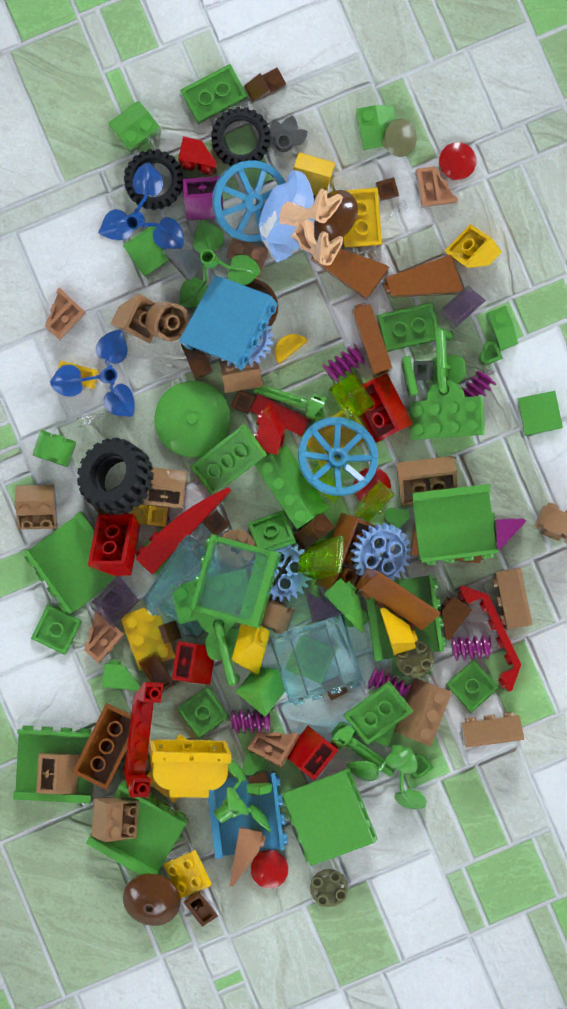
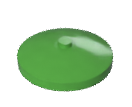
M187 381L171 387L163 394L155 410L154 423L160 440L169 450L183 457L197 458L202 457L228 436L231 426V414L225 398L217 389L203 382Z

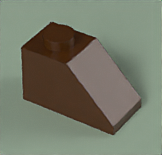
M181 344L195 380L213 373L205 352L196 348L191 351Z
M321 513L293 536L299 546L307 550L335 527L325 514Z
M454 596L451 598L447 597L441 604L443 608L441 610L444 624L443 631L448 641L472 611V609Z

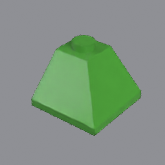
M373 105L356 109L363 150L383 147L382 141L390 121L396 119L393 105Z
M340 578L324 595L363 633L364 624L360 598L355 593L357 589L349 581L345 583Z

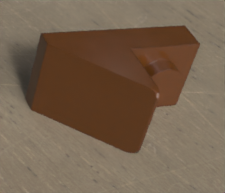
M277 67L263 75L259 73L244 85V88L254 103L286 86V82Z
M199 891L183 901L202 927L218 917L217 912L208 902L203 891Z

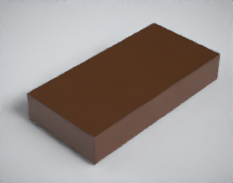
M156 652L139 660L140 666L151 682L163 683L162 692L175 685L174 680L171 679L172 677Z

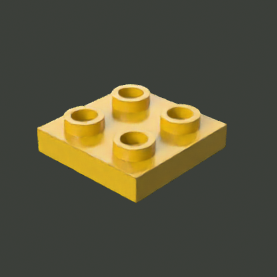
M196 850L163 864L171 882L177 887L181 898L212 885Z

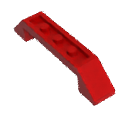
M461 585L458 587L459 591L457 592L460 601H465L468 605L481 599L482 602L479 603L483 613L487 612L490 618L487 622L492 631L495 630L498 635L495 638L500 648L503 647L506 652L503 655L508 666L512 665V668L500 673L501 678L498 679L501 688L510 692L513 690L521 662L489 595Z
M144 682L133 698L124 769L130 797H149L151 778L145 775L153 706L154 702L161 703L163 683Z

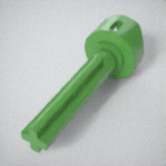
M266 385L255 388L254 392L306 410V418L318 422L324 417L323 407L328 399L326 397L313 394L309 400Z
M339 722L331 732V744L338 750L347 746L366 761L374 763L379 768L385 759L353 737L355 731L353 727L347 723ZM388 764L382 769V772L389 777L393 776L396 771L395 768L390 767Z

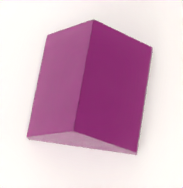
M524 518L495 520L496 549L500 550L526 522Z

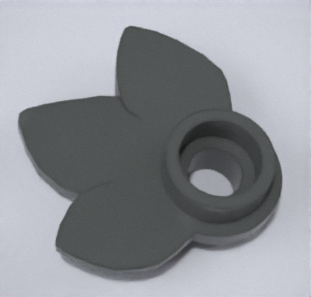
M294 116L286 118L282 124L273 120L270 125V134L275 139L274 145L280 152H287L293 146L301 145L308 134L307 130L298 129ZM282 140H286L287 145L282 146L280 142Z

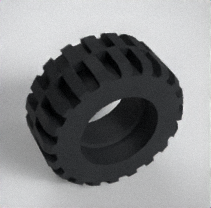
M107 438L102 440V443L97 442L93 445L94 448L92 450L89 449L85 453L87 454L86 457L80 461L81 468H78L77 472L79 475L77 485L80 486V494L92 506L107 514L122 515L124 511L129 513L134 510L133 507L138 508L142 504L143 498H147V492L151 490L153 485L151 483V480L154 479V473L151 472L153 465L143 450L125 439L112 438L110 440ZM125 461L126 473L123 481L115 489L106 491L105 479L107 473L115 464Z

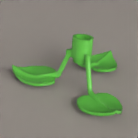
M201 219L194 233L193 246L200 253V260L204 264L202 266L203 282L198 277L185 280L180 289L179 305L184 308L198 307L209 287L205 285L207 283V268L213 269L220 264L226 269H230L228 272V279L230 281L246 286L260 275V267L252 258L246 255L234 256L231 260V266L218 259L212 250H218L222 246L224 235L217 226Z
M394 745L391 753L386 756L385 761L379 768L369 761H356L346 764L353 775L364 781L377 780L379 777L378 772H381L386 764L396 770H400L401 792L395 793L394 796L397 803L409 809H422L426 807L427 800L421 792L412 789L405 791L404 773L410 774L417 770V760L410 747L406 749L401 745Z
M231 759V763H228V771L236 777L237 783L233 789L231 787L227 788V797L222 801V805L214 811L215 817L221 823H225L231 817L235 818L240 814L248 815L251 813L253 818L270 833L271 828L264 812L254 804L247 808L244 801L237 794L236 789L240 785L241 780L243 782L246 781V776L242 768Z

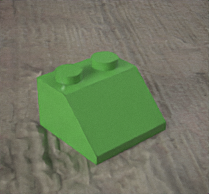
M139 101L108 123L130 154L161 132L160 126Z

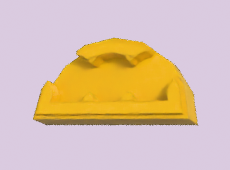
M288 334L282 337L275 348V359L278 365L306 344L308 340L302 335Z

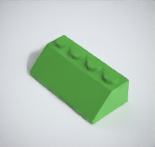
M287 445L282 447L277 455L270 454L255 464L256 469L296 529L304 526L329 509L317 490L303 476L298 461Z

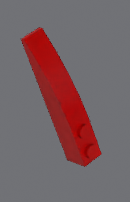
M228 487L205 498L176 517L160 533L156 531L149 538L151 542L147 547L143 545L135 553L137 555L135 559L154 575L231 492V489Z

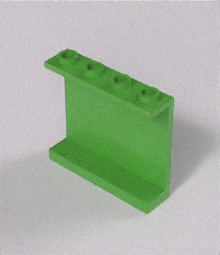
M490 484L412 493L420 563L425 562V566L437 565L436 561L444 560V564L455 563L456 558H463V561L475 560V556L482 555L483 559L494 558V554L498 553V549H496L489 494L491 492Z
M81 511L31 549L24 551L27 555L24 557L30 566H35L37 577L41 582L45 580L49 586L46 589L53 598L55 596L60 601L58 606L64 613L68 612V614H72L123 577L112 576L88 566L95 529Z
M433 575L394 580L395 583L437 611L441 609L440 598L435 595V590H438L437 579L433 578ZM371 597L369 600L365 598L374 661L392 659V647L382 620L381 608L374 604L375 600ZM438 616L423 630L415 629L417 637L430 636V649L432 652L444 651L443 647H447L445 635H441V628H444L442 616Z
M22 725V729H17L19 736L16 787L13 792V799L90 804L92 802L93 783L79 776L77 794L36 793L39 754L57 753L81 756L92 733V729L80 728V732H74L72 728L61 727V731L53 730V727L42 726L41 730H38L30 725Z
M349 767L296 789H289L282 794L283 804L290 813V822L295 826L297 839L305 850L304 857L311 866L368 846L378 840Z
M122 780L113 797L139 800L137 838L104 842L92 837L91 834L86 844L139 875L158 874L189 819L186 818L183 812L174 811L169 808L170 806L166 802L155 800L150 793L149 797H130L127 783Z

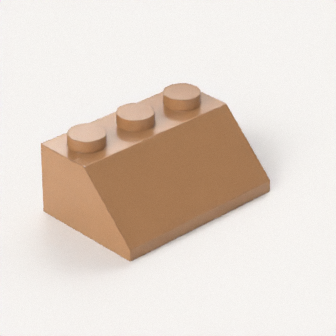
M454 456L396 463L401 506L413 505L412 493L457 488V470Z
M521 568L494 573L495 577H492L494 589L498 588L499 596H496L498 607H502L503 614L500 615L503 626H506V629L533 625Z
M414 678L405 700L412 708L413 713L397 723L394 732L431 746L452 692Z
M514 712L503 713V717H495V714L484 715V719L476 720V717L464 718L465 722H460L463 745L466 748L524 740L520 716L514 715Z

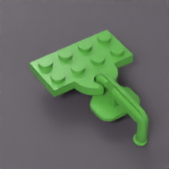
M437 328L435 331L436 357L431 359V361H434V377L431 380L434 385L428 391L426 401L409 402V415L413 423L410 426L411 440L485 435L483 396L465 397L464 391L459 385L466 375L465 361L458 355L446 356V341H451L454 338V332L444 328Z
M242 569L208 577L200 604L237 615L236 611L242 609L249 584L247 570ZM195 581L171 586L179 624L198 620L201 627L209 633L205 640L208 656L212 660H222L228 685L233 686L239 683L240 676L234 673L231 661L239 630L233 627L235 622L190 609L189 600L191 595L195 594Z

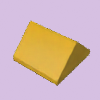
M299 152L293 170L306 175L313 195L317 196L320 189L328 190L335 162Z

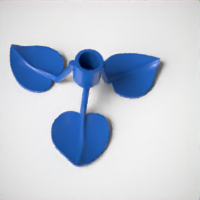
M145 163L139 167L133 177L134 191L138 194H144L138 207L128 216L119 209L109 211L105 215L98 233L112 240H125L132 235L133 230L140 226L143 228L155 226L157 228L153 231V239L159 247L163 249H181L184 244V234L176 220L164 217L159 224L145 223L144 215L139 212L148 195L156 196L163 189V178L150 163Z
M111 331L98 341L96 354L99 358L106 359L105 364L107 368L100 370L99 375L80 378L81 372L74 365H64L55 372L50 380L51 387L63 396L73 397L82 392L83 386L81 382L99 379L102 383H110L109 388L111 391L107 392L104 396L106 410L113 415L132 417L135 409L133 393L127 385L122 383L117 384L113 388L114 381L118 375L117 371L109 364V362L112 364L121 363L127 356L128 348L123 331Z

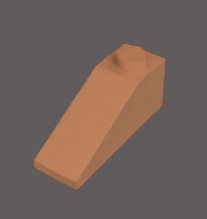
M239 827L229 886L235 885L259 852V848L264 847L265 836L262 835V830Z

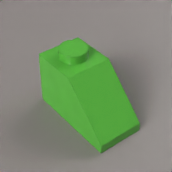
M506 306L487 313V320L500 351L518 344L513 322Z
M110 660L109 663H105L102 687L139 690L141 687L140 683L125 665H121V661Z

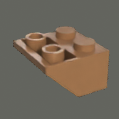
M219 358L225 393L263 387L260 367L255 361H253L252 368L247 363L245 369L239 370L235 368L233 363L228 366L226 360L221 361V358Z
M153 467V470H151L154 473V479L151 480L153 485L151 490L147 492L148 496L144 499V505L183 509L188 471Z
M54 485L16 486L14 502L18 529L57 528Z
M40 753L36 793L77 794L78 776L72 772L80 755Z
M118 797L95 798L92 837L104 842L137 838L139 800Z

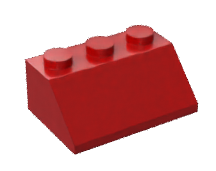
M388 373L378 376L348 393L375 443L413 424Z
M134 514L97 515L88 560L89 567L112 576L132 575L141 527Z

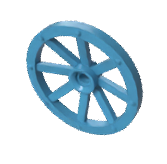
M252 160L236 163L223 172L215 185L212 197L215 218L220 227L235 239L247 242L262 240L259 230L260 209H263L265 205L264 200L268 199L272 191L271 189L260 194L266 173L273 177L277 185L286 183L282 175L269 164ZM254 167L261 169L254 191L243 170L245 168ZM236 172L247 192L246 194L225 186L228 179ZM222 191L242 199V203L222 210ZM247 209L237 229H233L224 216ZM254 211L259 233L253 235L243 234L242 232Z
M330 417L314 423L305 432L298 448V463L303 476L314 488L329 495L346 496L360 491L371 481L378 466V450L373 437L362 425L347 418ZM327 426H334L333 449L319 434L318 430ZM341 426L358 433L343 449L340 448ZM311 436L317 440L327 454L306 452V446ZM363 438L368 446L370 455H347V452ZM306 458L327 461V464L313 475L308 467ZM370 461V467L366 476L363 477L346 462ZM330 468H334L335 487L326 485L318 480ZM340 468L344 469L358 483L342 488Z

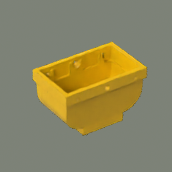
M149 739L148 749L154 780L160 787L168 790L169 797L209 798V790L219 788L226 781L228 763H231V752L226 741Z

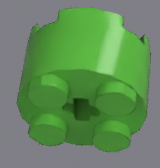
M40 430L33 450V456L68 467L76 441L67 438L65 440V437L57 434H52L51 436L50 432Z

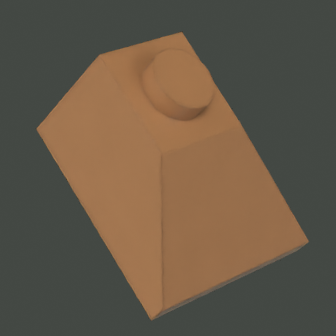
M137 294L118 307L110 324L150 344L153 335L146 328L145 322L148 311L155 302L141 294Z

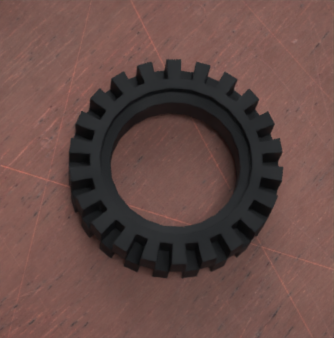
M236 107L233 110L230 108L228 112H223L221 117L216 119L211 132L214 152H216L217 157L223 163L229 164L230 167L242 161H261L270 147V129L267 121L263 119L261 114L256 113V110H249L248 107H244V109ZM246 121L256 128L259 140L257 146L251 152L238 155L226 148L223 142V135L226 128L233 122Z
M147 149V152L141 151L138 156L135 155L133 160L128 162V167L125 168L124 185L130 199L136 205H139L144 194H138L134 191L133 177L136 171L145 163L162 164L171 173V185L163 195L158 197L148 196L142 206L146 210H162L166 206H171V203L176 202L177 197L181 195L184 179L178 161L172 155L170 156L168 152H161L160 149H156V151Z

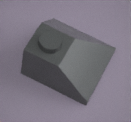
M166 248L161 250L186 280H191L204 265L200 260V253L198 251Z

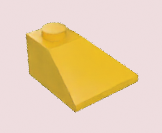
M471 224L444 251L466 268L489 266L502 253L490 236Z
M381 608L382 620L393 654L396 655L415 649V642L418 641L415 630L411 631L410 626L387 609Z
M241 624L231 660L255 675H259L270 631L263 626L259 629Z

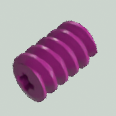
M354 343V349L347 347L348 354L341 351V358L335 355V362L328 360L329 367L322 364L331 380L339 383V375L346 378L345 371L352 374L351 367L358 370V362L365 365L364 358Z
M477 371L476 375L478 378L472 376L470 378L472 383H465L467 389L461 388L464 391L465 397L479 395L486 397L487 395L484 390L486 389L491 392L490 384L495 386L497 384L484 372Z
M476 635L473 636L472 641L469 636H466L464 642L461 636L458 637L457 642H455L454 637H451L452 655L456 661L459 660L460 655H462L464 661H466L467 655H470L471 660H474L475 654H477L479 660L482 659L483 654H485L487 659L490 658V635L488 640L482 635L480 641Z
M376 666L368 681V689L370 690L375 686L376 691L390 681L404 698L411 684L404 687L405 681L401 680L397 683L398 677L396 676L390 680L391 674L388 673L384 676L383 669L377 673Z
M242 709L239 710L238 715L235 714L234 710H231L232 730L234 729L236 734H239L240 728H242L243 733L246 734L248 728H250L251 733H254L257 728L259 733H262L265 727L267 733H270V711L264 716L259 714L256 709L253 714L247 709L245 715Z

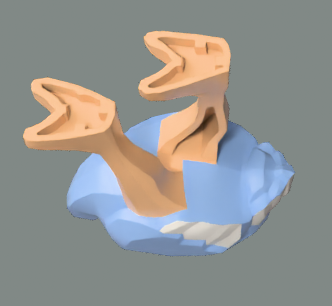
M291 170L287 177L289 181L273 188L263 207L259 220L261 239L267 247L270 256L277 263L287 259V257L292 255L293 250L301 247L310 252L320 264L331 265L343 243V237L338 236L329 241L328 233L322 231L316 243L314 222L316 220L320 223H325L337 210L343 197L340 194H336L331 198H327V191L320 189L314 201L313 192L306 175L302 172Z

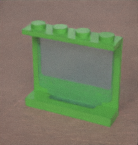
M211 534V537L207 538L205 549H207L206 555L202 556L200 561V567L202 568L200 575H197L195 579V594H192L189 600L190 609L260 629L281 553Z

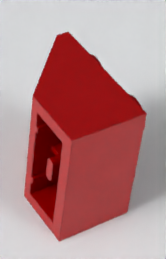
M183 136L178 156L182 169L192 172L194 169L201 170L202 174L212 176V173L217 174V163L203 141Z
M268 404L258 414L256 425H259L254 437L265 452L277 455L283 447L287 427L272 405Z
M178 641L171 679L210 685L214 660L208 656L206 645Z
M307 725L299 735V739L287 758L315 781L338 752V749Z

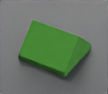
M260 667L259 675L251 672L236 690V693L262 715L266 716L286 690L278 669Z

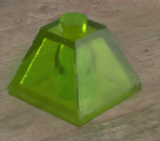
M340 535L316 542L300 554L298 574L316 580L341 573L344 536Z

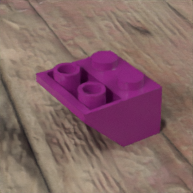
M220 176L183 179L186 221L216 219L212 207V197ZM222 193V195H221V208H222V210H224V206H223V193Z

